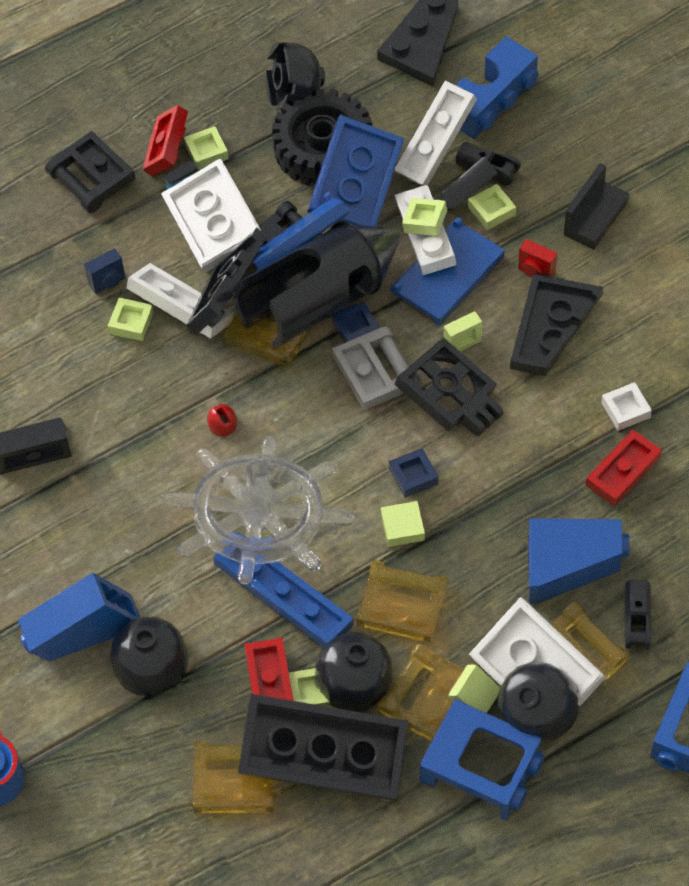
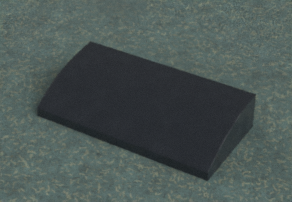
M251 694L245 719L238 774L397 800L408 720Z

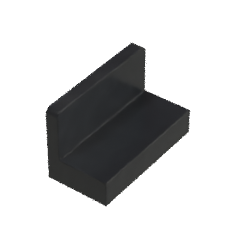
M601 163L596 167L565 212L564 236L593 250L629 201L628 192L605 182L606 166Z
M55 418L0 432V475L72 457L62 418Z

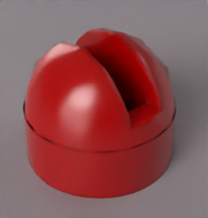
M219 404L210 409L207 417L209 430L216 436L232 434L237 427V418L234 410L225 404ZM219 415H224L228 422L224 424Z

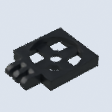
M444 337L403 371L394 383L448 432L460 422L474 435L480 436L486 428H489L495 420H498L503 415V409L489 397L497 383ZM435 362H447L454 366L451 369L441 368ZM419 369L432 380V386L425 392L415 384V375ZM466 375L469 376L473 383L474 396L461 386L462 379ZM447 378L451 380L453 387L444 388L440 384V379ZM443 396H451L461 407L457 411H446L437 401Z

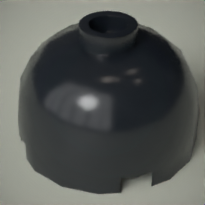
M277 42L272 46L267 60H273L272 70H266V90L271 105L278 104L276 110L281 111V107L285 103L292 106V101L303 100L304 97L310 94L316 96V89H320L324 85L325 71L323 67H320L319 61L312 50L301 44L291 42Z
M143 616L131 620L119 629L112 641L110 661L115 676L125 690L140 696H156L162 694L161 690L167 689L171 685L175 687L180 683L187 671L189 656L182 634L171 622L159 617Z
M347 632L333 637L324 645L316 661L315 685L317 689L319 687L321 693L330 702L329 705L337 709L355 712L366 711L369 706L376 704L378 701L379 703L383 701L391 687L392 660L386 647L375 637L363 632Z
M530 662L520 665L506 676L500 687L498 706L501 717L517 730L542 738L541 742L558 739L571 729L579 714L578 689L576 683L567 672L550 663Z

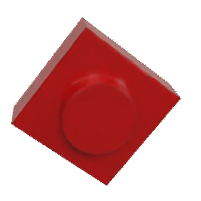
M525 239L519 248L518 269L531 278L533 274L554 277L556 274L557 252Z

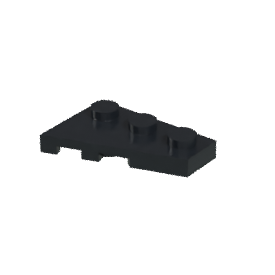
M419 0L378 49L377 59L434 87L439 64L442 62L444 48L458 11V0Z
M257 227L213 268L186 325L195 334L198 335L207 325L213 328L224 316L225 311L223 307L233 296L236 283L241 280L267 238V235Z
M533 274L510 361V369L546 376L602 297L603 287Z

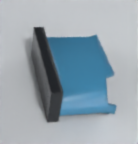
M189 161L163 175L166 181V190L195 174L198 170L195 164Z

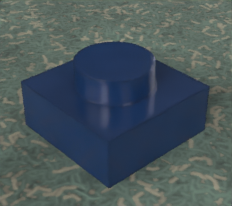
M115 248L84 264L88 284L95 294L104 289L114 287L119 281L126 278L122 257Z
M365 302L332 315V323L344 343L380 328Z
M423 448L389 461V470L404 498L438 485V475Z

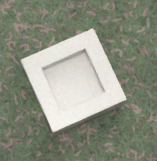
M635 382L602 395L601 403L618 431L651 418L652 410Z

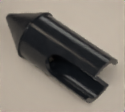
M347 222L335 223L329 231L236 283L233 298L242 324L247 329L274 315L278 334L277 338L272 341V348L276 349L366 295L375 294L381 288L400 242V231L392 228Z

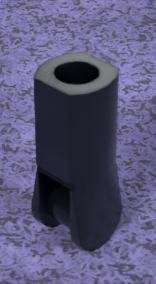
M463 141L457 151L455 160L457 165L470 169L480 159L485 157L498 172L492 179L506 186L513 182V173L518 172L521 168V163L512 156L494 153Z
M483 157L461 175L458 180L442 192L440 200L446 202L447 210H454L495 177L498 172Z
M629 580L625 583L624 639L626 649H630V645H645V649H650L651 584L647 580ZM631 625H645V630L631 629Z

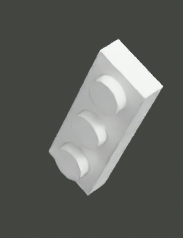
M445 81L394 171L420 186L428 185L477 100L475 95Z
M428 185L395 195L402 220L411 198L433 200ZM443 224L438 236L408 233L423 275L457 265Z
M151 263L128 277V290L185 324L188 323L201 296L200 292ZM223 307L225 314L213 328L207 325L200 333L209 338L214 337L232 324L234 312Z

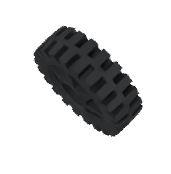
M316 89V96L310 94L304 97L303 100L292 101V106L285 103L281 107V113L277 112L275 123L272 126L275 159L280 164L281 170L285 174L289 172L290 178L295 181L301 176V182L304 185L309 186L311 180H314L316 185L339 115L373 126L368 110L365 106L361 108L359 100L355 98L351 101L350 95L344 92L339 98L337 90L330 89L329 95H324V89Z

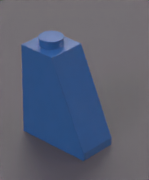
M530 518L528 534L529 604H538L619 572L622 557H629V534H622L621 519Z
M91 573L19 618L18 622L23 633L20 638L24 648L30 654H35L50 662L114 638L119 629L131 620L140 618V615L130 593Z

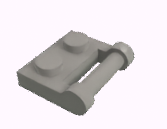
M381 327L332 348V356L364 411L405 394L394 385L396 379H390L373 350L374 348L382 349L397 376L409 367L394 343L395 336L389 327ZM416 373L415 384L421 388L423 383Z

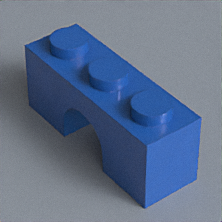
M506 36L485 56V79L490 81V84L478 85L463 77L455 86L474 94L477 100L460 131L475 139L483 130L490 129L496 117L504 109H510L517 97L525 89H530L535 84L539 74L537 71L538 55Z

